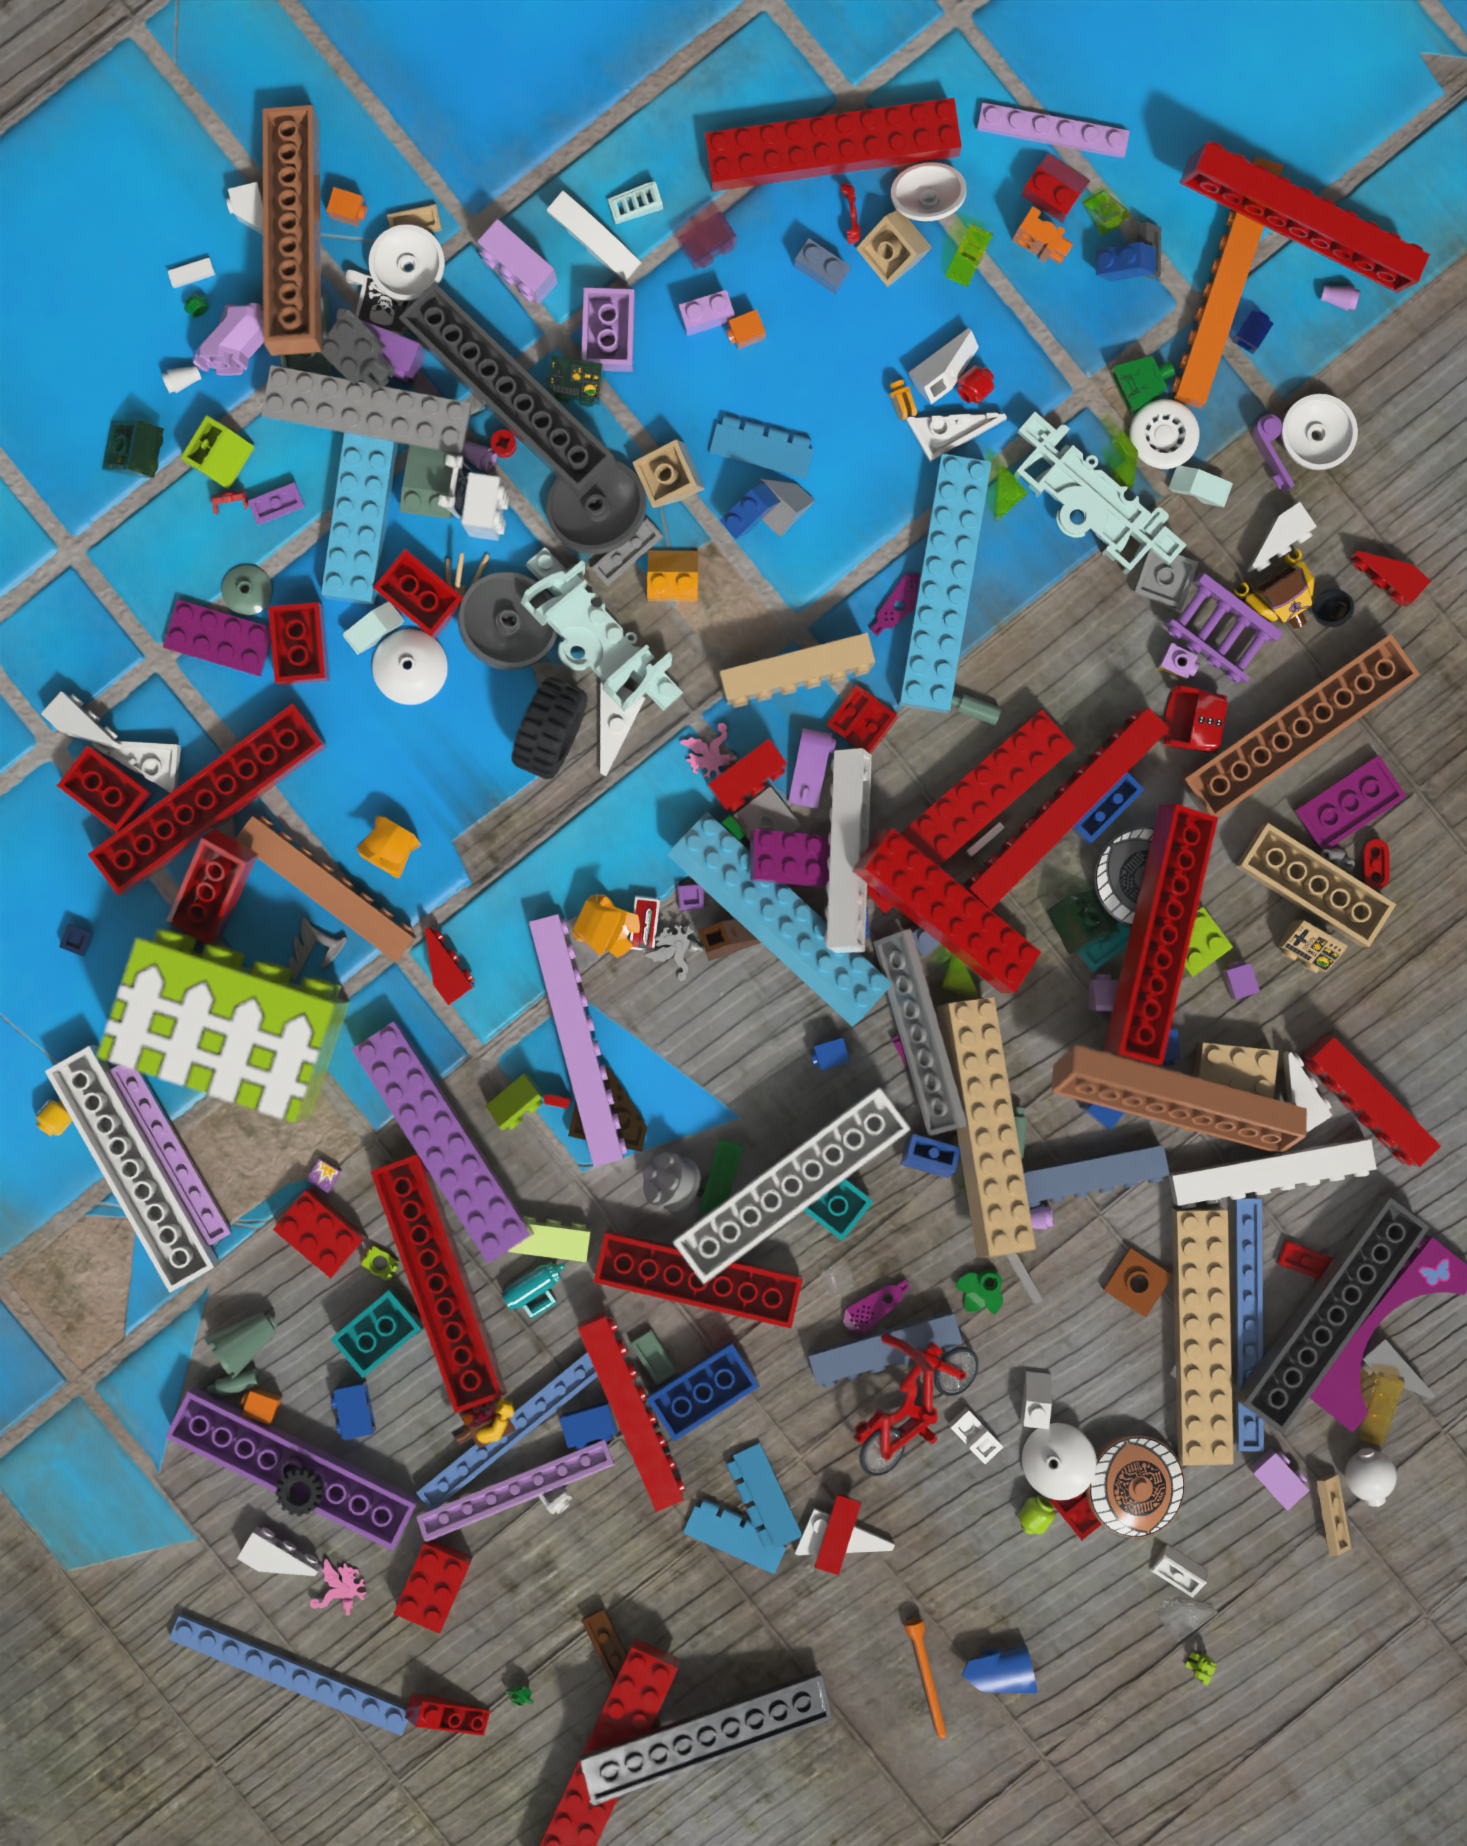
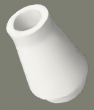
M196 365L167 369L166 373L161 374L168 393L175 392L177 394L194 382L201 380Z

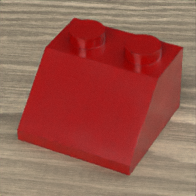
M1048 154L1025 185L1021 197L1060 223H1063L1090 183V180L1051 154Z

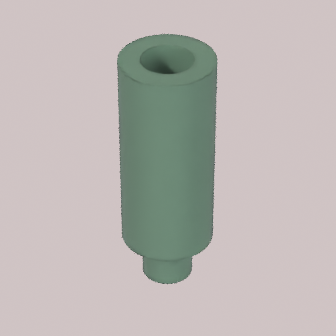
M965 694L962 698L956 695L952 697L951 705L958 707V712L996 725L1002 708Z
M1014 1107L1020 1155L1023 1158L1028 1117H1024V1107Z
M253 1369L241 1372L233 1379L230 1376L216 1379L215 1384L208 1385L207 1389L209 1395L218 1394L219 1397L260 1387V1379L257 1370Z

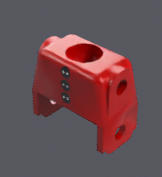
M1185 686L1171 687L1172 695L1164 717V723L1170 729L1163 735L1161 746L1217 754L1221 744L1228 706L1227 696Z

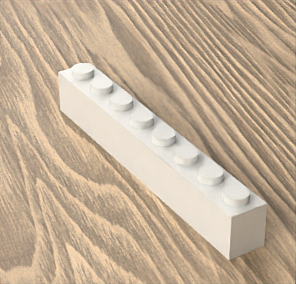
M863 748L834 750V759L831 761L833 783L830 786L832 807L829 810V818L832 823L831 832L828 835V842L831 848L830 856L827 860L830 874L826 885L829 900L825 910L828 926L824 940L827 948L835 953L865 952L867 883L852 871L869 845L872 755Z
M1360 1138L1283 1152L1282 1154L1278 1153L1169 1173L1170 1175L1168 1176L1173 1203L1178 1206L1181 1205L1182 1209L1196 1207V1202L1206 1201V1204H1215L1221 1202L1223 1197L1230 1196L1231 1200L1245 1198V1193L1255 1192L1256 1195L1271 1193L1270 1189L1280 1187L1281 1191L1295 1189V1184L1305 1183V1186L1320 1184V1180L1329 1178L1330 1181L1344 1180V1175L1354 1174V1177L1367 1176L1370 1174V1170H1376L1377 1168L1371 1139Z

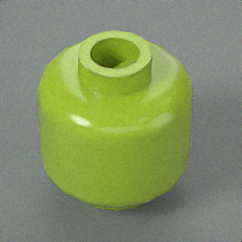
M1043 1496L1029 1497L1018 1513L1021 1528L1030 1535L1034 1533L1044 1534L1055 1519L1054 1505Z

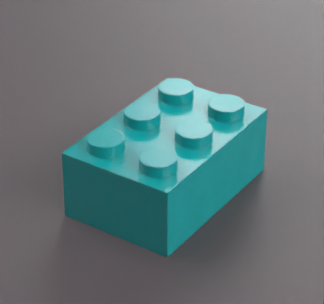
M845 1178L803 1209V1211L843 1241L874 1201Z
M392 1286L330 1340L361 1377L364 1378L424 1327V1324Z

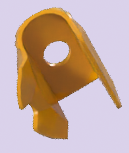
M376 816L375 828L356 849L362 858L395 878H399L410 852L419 848L421 843L414 834L386 817Z
M595 894L586 900L574 925L572 934L577 941L585 942L598 955H602L605 949H607L618 958L632 948L633 943L627 936L630 932L639 933L640 921L637 914L615 907L606 895Z

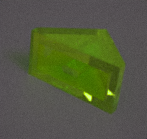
M999 466L996 475L994 521H1000L1028 494L1024 487L1003 466Z
M952 953L940 987L972 999L980 998L965 964Z

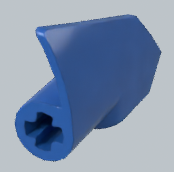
M1027 1645L1004 1651L1000 1649L985 1650L979 1653V1658L968 1660L962 1672V1677L982 1692H1038Z

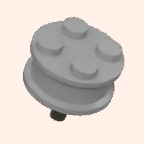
M667 1151L659 1154L643 1172L645 1198L650 1204L658 1207L663 1206L668 1211L680 1212L692 1203L695 1196L702 1197L704 1194V1189L699 1187L700 1171L698 1165L693 1160L686 1157L681 1158L676 1153Z

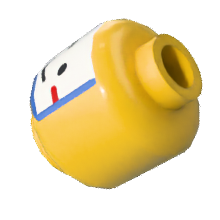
M49 1099L35 1115L37 1120L35 1125L50 1137L53 1134L61 1135L73 1121L61 1099L58 1102Z

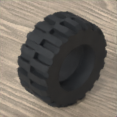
M554 677L546 678L542 682L526 710L512 748L511 761L516 767L544 779L555 777L574 743L584 717L588 701L584 690Z

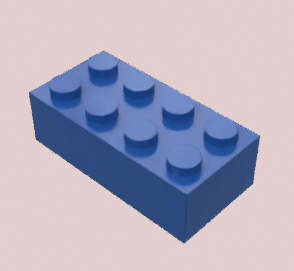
M731 1339L647 1394V1401L675 1442L760 1387L757 1377Z

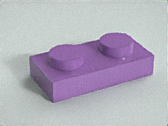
M295 482L248 500L258 525L305 508Z

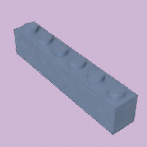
M1160 1143L1023 1170L1029 1207L1040 1205L1041 1200L1049 1199L1050 1203L1065 1200L1064 1196L1074 1194L1075 1198L1090 1195L1089 1191L1099 1189V1193L1110 1192L1114 1190V1186L1122 1184L1124 1188L1135 1187L1139 1185L1138 1181L1147 1179L1149 1183L1160 1182L1164 1180L1163 1176L1170 1175L1164 1145Z
M952 1310L808 1352L817 1386L822 1384L823 1387H829L837 1384L838 1379L846 1377L847 1380H853L861 1377V1373L870 1370L871 1373H877L885 1370V1366L895 1363V1366L909 1363L911 1357L903 1351L886 1345L881 1341L883 1334H889L902 1339L919 1350H926L931 1341L940 1349H943L944 1352L957 1348L958 1344L963 1342L955 1314Z

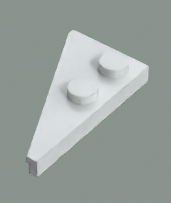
M986 413V415L959 414L946 417L940 415L926 418L909 417L906 422L928 461L932 462L941 457V454L950 452L1005 421L1007 417L1005 413Z
M600 679V774L607 777L646 698L642 696L629 709L623 712L602 689L605 683ZM622 686L616 695L625 702L634 692Z
M118 741L122 746L119 749L92 742V745L101 752L111 756L151 782L158 784L171 793L178 788L180 745Z
M815 1507L813 1508L802 1537H800L794 1551L796 1555L818 1554L830 1517L829 1513ZM854 1525L846 1553L892 1551L895 1544Z

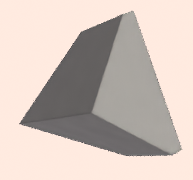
M760 479L761 484L765 482L781 501L762 521L781 537L815 501L798 484Z

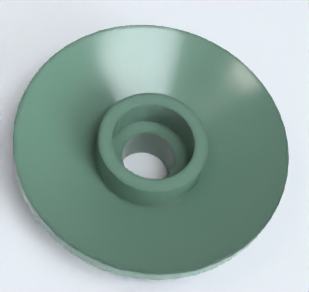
M250 565L239 566L226 575L222 584V597L225 604L235 613L245 616L255 615L264 610L269 604L272 597V584L269 577L261 569ZM243 585H249L247 593L241 592Z

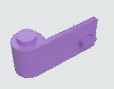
M1268 414L1263 416L1253 426L1251 436L1273 474L1272 479L1278 489H1282L1283 493H1285L1295 484L1271 445V442L1280 435L1282 423L1277 416Z
M806 728L802 729L788 803L818 808L829 753L834 754L836 739L832 738V733Z

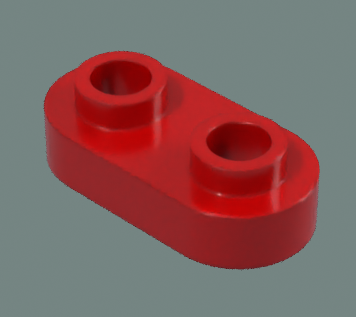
M1374 839L1366 842L1362 848V880L1365 885L1373 890L1382 889L1388 884L1390 879L1389 847L1384 841ZM1373 847L1378 850L1376 857L1371 855ZM1374 872L1378 875L1376 882L1371 879V875Z

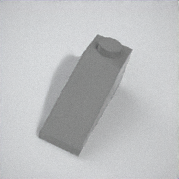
M1378 1335L1366 1346L1361 1368L1369 1376L1373 1373L1380 1379L1427 1398L1433 1399L1435 1397L1433 1392L1386 1339Z

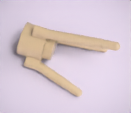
M464 553L459 554L455 583H452V585L451 561L449 558L446 559L445 582L462 597L467 592V586L460 585ZM489 554L484 556L470 587L480 579L489 560Z

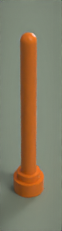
M922 1618L911 1619L904 1623L906 1635L914 1642L936 1734L942 1739L946 1737V1729L923 1641L924 1632L926 1631L924 1620Z

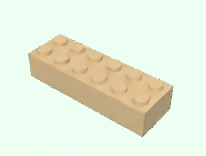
M868 633L725 669L720 671V680L727 706L732 704L733 708L748 705V700L757 698V701L761 702L771 699L774 693L781 692L782 696L797 692V687L806 686V689L821 686L820 683L824 680L830 679V682L834 683L844 680L847 674L854 673L855 677L868 674L875 664V659Z
M1269 823L1261 824L1235 865L1242 872L1360 947H1370L1396 906L1395 903Z

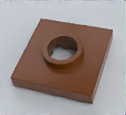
M1129 1247L1103 1287V1290L1146 1318L1173 1275ZM1137 1274L1144 1275L1148 1280L1147 1287L1140 1293L1134 1292L1130 1287L1131 1278Z

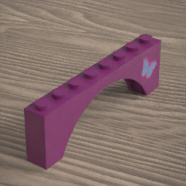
M1425 1235L1309 1398L1353 1433L1368 1415L1361 1392L1360 1369L1364 1350L1373 1331L1391 1311L1413 1298L1442 1292L1465 1295L1467 1292V1265L1436 1239Z

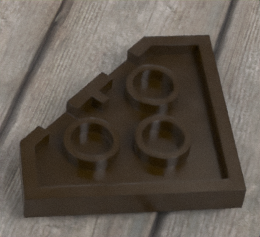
M605 1067L608 1079L604 1080L606 1090L611 1089L615 1103L611 1104L612 1113L618 1114L621 1128L617 1129L619 1139L624 1138L627 1149L642 1152L647 1125L610 1068ZM575 1102L568 1136L586 1140L577 1102Z

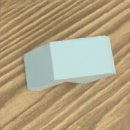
M1177 466L1169 489L1172 492L1195 496L1204 504L1224 507L1233 484L1200 469Z
M388 601L369 612L344 632L343 637L358 655L376 645L383 635L401 626L405 620Z

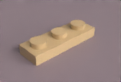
M1329 1474L1317 1480V1493L1320 1497L1321 1517L1324 1521L1329 1555L1339 1556L1352 1548L1339 1474Z

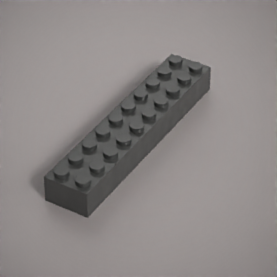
M435 282L398 317L402 327L579 499L615 465L614 455Z
M1379 1194L1234 1399L1269 1426L1284 1434L1430 1227L1391 1197Z

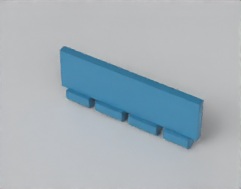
M724 415L722 425L717 423L709 451L710 454L806 479L814 450L809 448L811 438L794 434L792 443H788L789 432L770 428L768 437L763 436L765 426L746 421L743 431L739 429L741 419Z
M758 1443L733 1455L734 1461L727 1463L726 1467L733 1481L741 1477L744 1480L735 1486L743 1504L751 1501L754 1502V1505L746 1508L754 1528L762 1524L765 1526L764 1529L756 1532L763 1548L766 1549L773 1545L777 1549L802 1537L801 1531L761 1444Z
M705 1498L702 1500L700 1507L694 1506L683 1530L684 1534L775 1574L787 1546L784 1545L775 1549L772 1545L764 1549L756 1533L764 1529V1525L754 1528L751 1520L747 1518L744 1525L741 1526L740 1522L743 1516L727 1508H724L721 1516H719L717 1512L720 1505Z

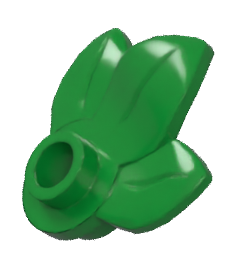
M986 1269L980 1274L969 1272L957 1281L955 1288L966 1293L964 1307L967 1313L977 1312L986 1306L991 1313L996 1314L1002 1306L1003 1296L1000 1292L1002 1278L995 1270ZM988 1277L994 1280L991 1286L985 1285V1279Z

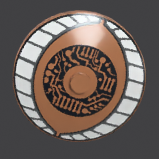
M1133 1434L1121 1436L1110 1441L1096 1454V1473L1092 1483L1086 1489V1496L1092 1513L1103 1526L1118 1535L1139 1538L1155 1534L1173 1520L1183 1501L1185 1479L1179 1460L1166 1445L1154 1438Z

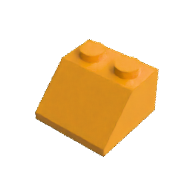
M648 551V601L698 602V551Z

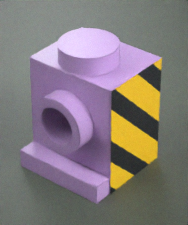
M1170 643L1167 645L1157 669L1185 681L1189 676L1193 677L1199 667V663L1196 662L1198 656L1176 646L1174 643ZM1178 658L1185 659V666L1178 665Z

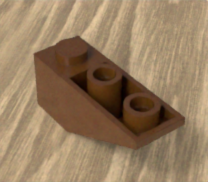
M737 919L722 921L698 930L708 961L761 943Z

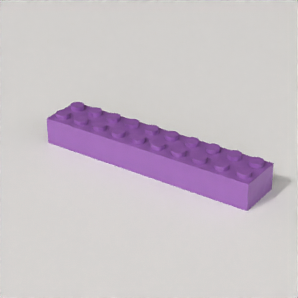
M393 1021L352 1048L351 1050L486 1262L491 1263L534 1235L401 1025Z
M196 1387L187 1392L165 1438L274 1492L277 1490V1483L288 1470H292L297 1466L299 1468L307 1466L308 1470L314 1469L316 1470L314 1472L316 1475L320 1474L321 1482L324 1481L323 1490L325 1491L321 1502L312 1511L394 1550L419 1500L418 1497L273 1425L242 1416L243 1410ZM304 1482L292 1484L291 1495L296 1500H305L309 1497L310 1490L307 1484Z

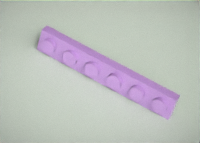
M982 103L977 126L978 131L1118 158L1125 157L1130 132L1128 130Z

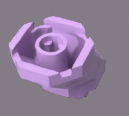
M249 303L248 306L226 304L224 311L221 313L220 324L196 349L193 355V363L201 370L209 372V367L216 369V374L221 376L241 375L243 369L246 371L249 358L264 343L263 306L256 303Z

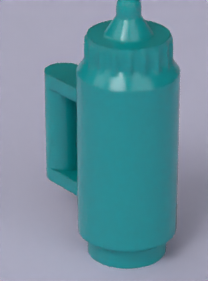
M552 1261L541 1264L505 1287V1291L501 1293V1296L510 1310L519 1309L523 1306L530 1318L533 1319L557 1304L556 1298L549 1289L562 1279L560 1273L565 1268V1264L554 1265ZM544 1292L547 1294L548 1297L532 1308L528 1306L527 1303Z

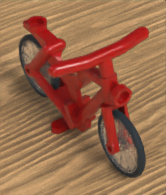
M889 1334L881 1336V1341L884 1344L903 1351L915 1360L916 1363L899 1386L902 1392H906V1397L901 1407L890 1414H887L882 1409H877L867 1422L861 1421L855 1427L856 1434L853 1438L860 1445L863 1443L859 1461L864 1472L872 1476H881L890 1472L901 1460L905 1444L916 1435H920L930 1444L937 1441V1436L927 1428L938 1420L937 1410L933 1407V1374L935 1387L941 1394L955 1396L964 1392L973 1383L978 1372V1358L972 1349L967 1347L953 1348L942 1358H939L943 1351L932 1341L926 1350H919L906 1341ZM923 1371V1406L914 1404L918 1389L915 1380ZM906 1415L911 1416L900 1427H892V1425L902 1420Z

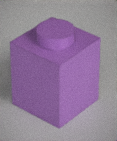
M1242 960L1229 963L1228 969L1222 970L1231 999H1239L1260 992L1251 963L1243 964Z

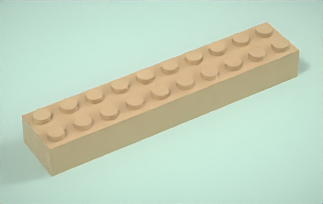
M995 997L938 1006L937 1013L941 1036L943 1037L945 1050L967 1126L957 1128L956 1130L977 1258L1035 1250L1036 1246Z
M1222 1207L1172 1208L1177 1459L1182 1465L1234 1464L1228 1210Z

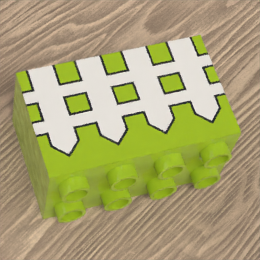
M156 928L153 938H137L97 1057L293 1123L311 1117L350 1002L338 998L341 985L317 977H312V979L304 977L300 986L290 982L293 969L269 961H264V963L255 961L253 968L249 969L242 966L245 953L221 945L211 946L207 944L203 953L194 950L197 941L195 937L173 929L164 930Z

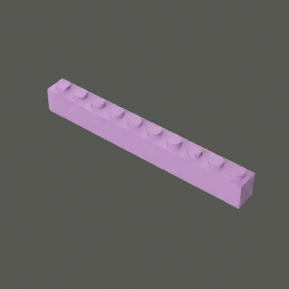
M559 914L531 921L529 924L593 1167L624 1159V1153H628L624 1138L619 1139L617 1132L621 1125L618 1114L612 1113L611 1104H615L611 1089L606 1090L604 1080H607L608 1076L605 1065L599 1064L598 1056L602 1054L598 1040L593 1041L591 1031H594L595 1027L592 1016L587 1017L585 1007L589 1005L585 991L580 992L578 984L582 982L579 967L574 968L572 958H575L576 955L573 944L567 943L565 935L569 933L566 919H561Z

